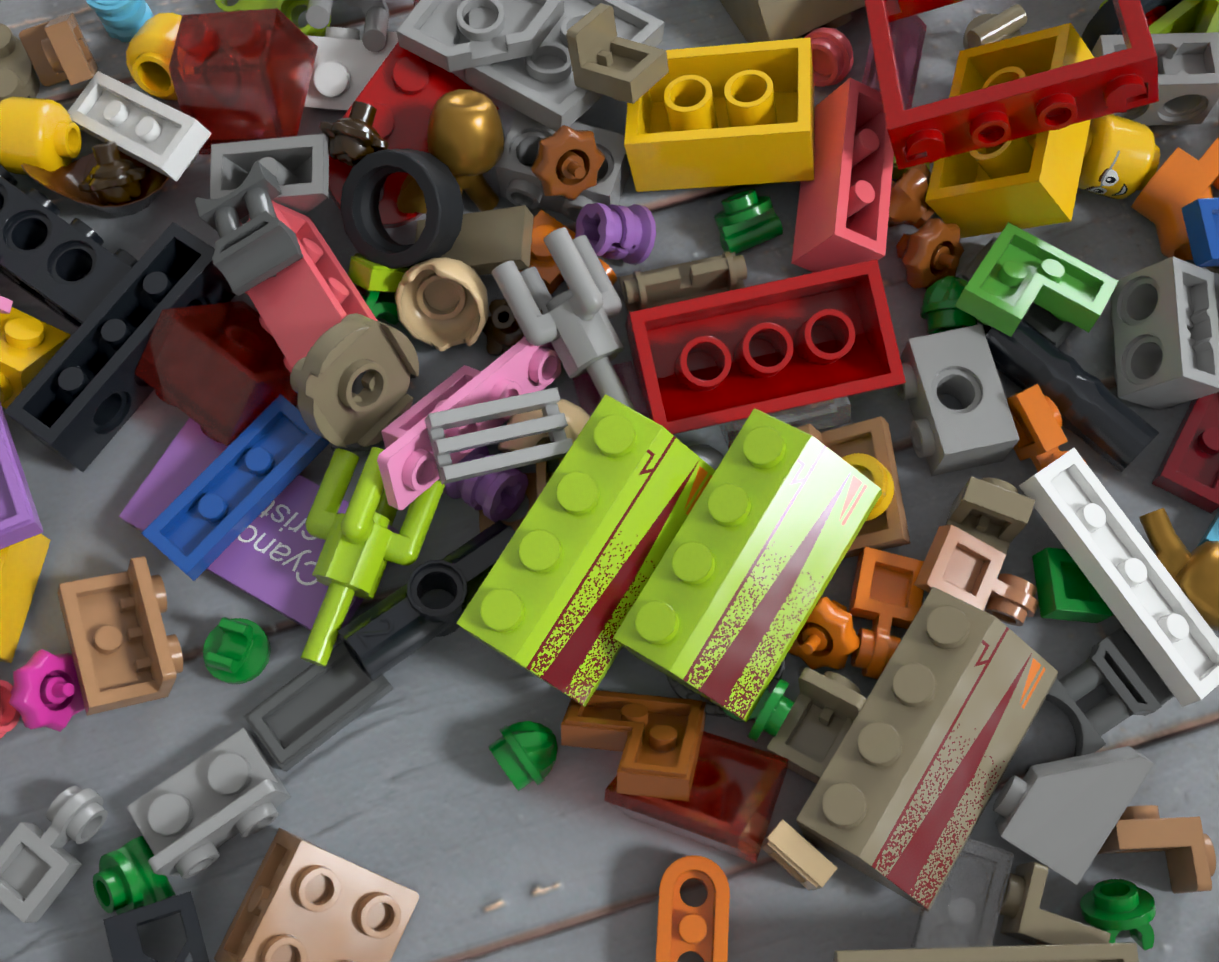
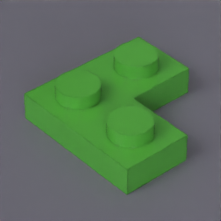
M1008 222L965 286L955 307L975 317L979 322L1012 337L1033 302L1050 311L1058 319L1070 322L1089 333L1103 312L1119 281Z

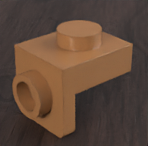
M1156 805L1129 806L1097 853L1116 854L1165 851L1171 889L1174 894L1212 890L1211 876L1214 875L1216 870V854L1210 837L1203 833L1200 816L1160 818L1159 809Z

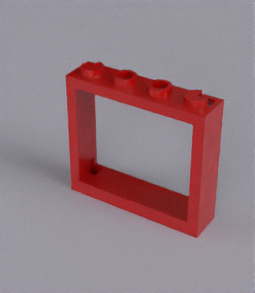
M865 0L886 126L898 170L927 162L930 164L946 157L980 148L995 147L1003 142L1049 130H1059L1075 123L1113 113L1127 112L1128 109L1159 102L1157 53L1141 1L1112 0L1127 49L905 110L889 22L964 0Z

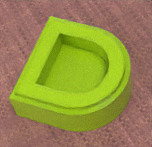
M356 253L351 256L348 276L353 283L366 290L396 292L402 276L411 267L391 269L373 263L360 253Z

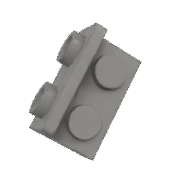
M242 728L128 805L127 809L154 854L148 860L154 874L176 877L180 874L182 879H186L200 873L213 864L220 857L217 848L238 833L245 838L271 824L279 816L276 807L291 798L252 733Z

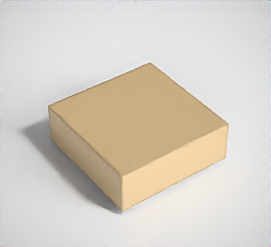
M783 819L761 842L763 845L762 849L809 891L822 888L838 869Z

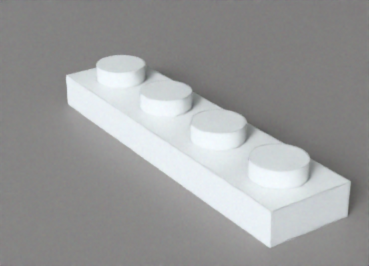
M1075 448L1071 449L1020 484L1019 487L1026 497L1036 500L1034 504L1035 509L1182 707L1202 700L1219 685V638Z

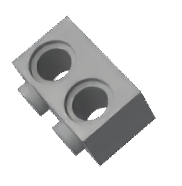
M1219 32L1151 34L1158 59L1159 102L1128 109L1127 112L1113 113V115L1145 124L1146 126L1202 124L1219 99ZM1100 35L1091 52L1092 55L1099 57L1127 49L1123 35Z
M516 111L504 142L502 157L495 165L500 196L508 199L516 206L526 205L528 209L540 207L562 213L574 222H576L581 209L586 204L603 203L607 206L611 204L619 205L631 171L624 147L625 135L574 122L570 126L574 130L593 131L596 146L605 155V160L597 175L601 180L597 181L596 186L584 190L574 201H570L560 195L545 196L540 180L533 174L531 167L526 165L535 161L538 154L539 141L553 135L555 131Z
M1172 256L1117 279L1119 282L1111 295L1112 309L1110 320L1114 333L1116 362L1114 378L1117 384L1118 398L1160 411L1219 392V323L1214 272Z

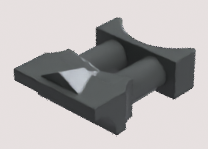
M259 161L254 162L246 179L230 194L218 199H204L200 197L195 199L199 217L215 229L220 238L215 242V251L212 257L213 264L221 271L228 281L232 292L237 296H240L266 279L275 277L278 272L303 258L296 234L277 218L271 201L282 194L277 178ZM249 214L250 221L242 225L240 219Z
M1119 628L1095 644L1091 649L1089 658L1083 664L1058 680L1056 678L1045 700L1055 704L1069 718L1075 732L1076 745L1074 757L1095 753L1106 745L1101 738L1103 734L1132 715L1146 716L1155 712L1164 703L1173 698L1174 695L1122 628ZM1100 685H1103L1110 696L1083 714L1075 702Z

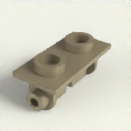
M727 251L719 256L644 272L640 270L634 271L633 274L619 277V282L627 313L629 314V312L745 288L743 279H747V267L743 255L736 256L735 252L730 253V251Z

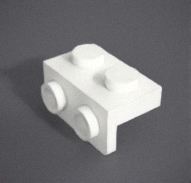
M326 27L325 37L307 36L304 107L347 111L398 43L397 32L387 31L386 45L379 52L367 50L362 40H360V30Z

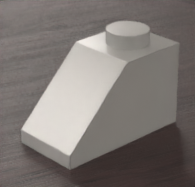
M324 133L211 144L210 199L224 197L236 190L248 176L255 161H259L277 178L282 194L272 201L306 215L328 198L329 137ZM249 214L240 219L242 223L245 224L249 220Z
M1126 746L1032 765L1023 779L1015 775L1010 777L993 805V811L999 814L995 824L1000 837L1078 885L1154 766V763L1137 750Z

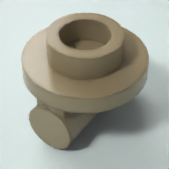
M1015 4L999 14L989 13L974 18L968 24L964 33V48L969 49L1020 36V28L1027 23L1025 10L1022 6Z

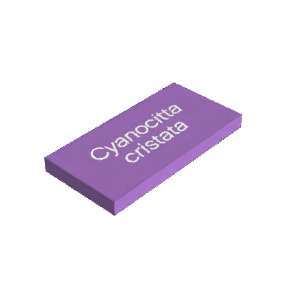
M192 414L118 517L125 523L143 532L236 438ZM299 474L206 570L311 631L328 586L316 581L317 578L312 575L325 540L311 536L305 527L307 516L320 486ZM343 499L337 514L346 513L349 505L348 501ZM388 525V528H387V529H389L390 531H392V532H394V533L399 534V532H400L399 530H397V529H395L394 527ZM353 596L341 628L350 622L364 600L363 598Z

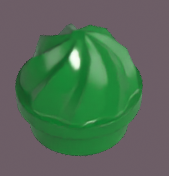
M946 276L927 288L923 298V305L920 308V317L927 319L928 334L978 325L975 317L955 307L956 302L968 283L966 280L955 276Z
M522 721L502 727L500 732L503 736L490 744L488 748L518 791L532 781H535L537 785L545 781L544 778L552 770L557 758V741L552 730L541 723Z

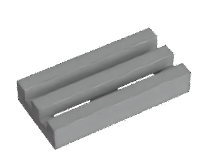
M558 388L428 414L425 418V424L441 484L565 457L573 442L571 438L567 439L564 430L568 424L565 414L559 412L557 403L561 399ZM542 409L543 417L445 438L444 430ZM548 432L551 442L457 464H452L450 453Z

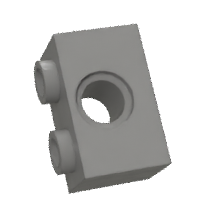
M982 324L908 339L900 357L906 383L897 385L895 388L899 398L902 401L908 400L914 418L910 425L912 444L919 458L926 457L931 476L1004 461L1020 438ZM948 394L960 401L963 409L953 410L947 408L940 402L937 395Z

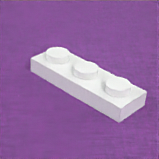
M99 71L96 72L68 110L71 121L76 123L80 130L104 143L115 141L119 151L176 182L186 168L195 162L199 150L212 134L197 119Z

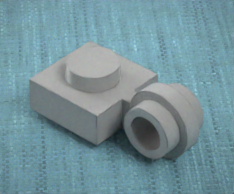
M78 786L67 788L57 796L48 808L46 817L52 823L46 832L34 823L20 822L0 847V903L23 923L38 922L82 866V863L63 848L65 844L70 840L77 844L85 843L105 823L108 811L102 807L103 798L93 789L86 788L81 790Z

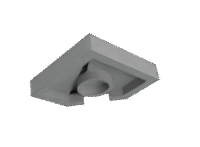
M420 0L396 30L399 46L448 72L531 56L564 14V0Z

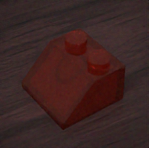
M278 8L182 15L169 64V71L181 112L197 119L212 133L199 150V154H211V144L297 136L318 46Z
M244 301L162 310L135 371L136 375L155 389L156 395L162 401L178 407L200 425L201 431L207 437L223 443L225 446L230 445L280 394L295 407L298 405V393L291 387V373L284 365V354L273 336L261 326L259 322L260 314Z

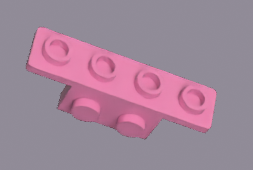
M523 337L482 371L463 365L381 431L385 450L379 454L377 462L388 504L398 510H403L440 479L425 424V418L428 414L544 390L561 374V360L552 343L534 346ZM510 416L444 430L445 438L499 427L509 420ZM475 448L450 453L452 464H457Z

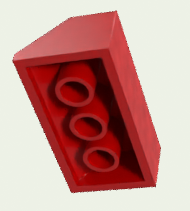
M877 259L629 312L625 323L638 385L649 418L662 425L673 435L748 419L754 408L770 414L906 383Z

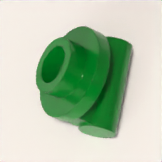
M755 189L745 190L721 201L724 210L714 216L724 252H735V255L783 234L782 223L774 211L771 197H757Z
M143 836L129 841L121 848L104 854L100 858L99 872L93 876V888L99 904L107 913L116 912L119 915L176 896L167 876L154 874L148 860L154 854Z

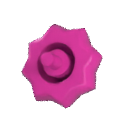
M41 649L34 653L27 664L13 671L14 686L11 690L12 695L9 704L20 713L26 728L32 730L47 727L61 732L72 716L85 709L71 653L55 655Z

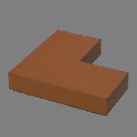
M595 690L585 707L573 699L570 700L561 723V745L623 752L617 770V793L689 801L705 726L706 702H702V700Z

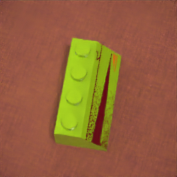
M605 394L456 624L479 641L585 707L623 647L613 638L716 470L662 425Z
M754 408L613 638L638 659L747 722L882 494L881 488L812 435Z

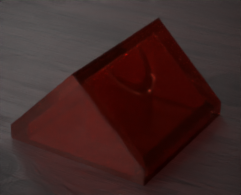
M703 731L689 801L617 793V775L605 789L604 801L631 819L756 864L787 772L789 759Z

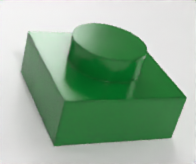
M1046 547L1032 556L1041 618L1099 623L1113 616V612L1066 549Z

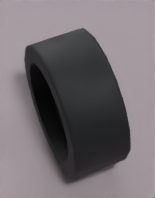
M385 149L367 154L352 167L342 188L340 211L345 233L357 252L373 263L391 269L411 267L431 258H440L448 252L461 231L464 206L459 184L450 169L431 153L414 149ZM405 172L414 177L424 194L427 208L425 227L418 241L414 244H398L390 238L381 222L378 208L380 191L387 177L392 173Z

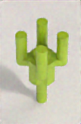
M336 448L305 522L306 530L311 536L325 540L312 575L317 578L316 581L328 586V589L300 657L318 666L326 667L337 640L338 631L343 625L353 596L368 600L374 599L388 561L402 566H409L417 560L445 484L442 485L441 481L437 480L429 489L410 503L399 534L387 529L388 525L392 526L398 509L390 506L387 501L377 462L379 454L384 450L381 448H371L345 514L337 513L359 457L345 449Z

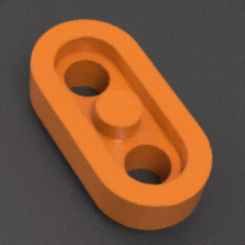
M697 855L685 856L674 861L664 872L659 885L655 962H677L679 957L688 951L697 953L703 962L728 961L730 888L725 873L712 860ZM695 879L705 886L706 899L702 905L691 907L682 901L680 888L687 880Z

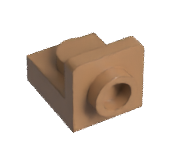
M73 13L23 29L19 33V38L42 85L51 86L68 80L70 85H74L94 77L98 66Z

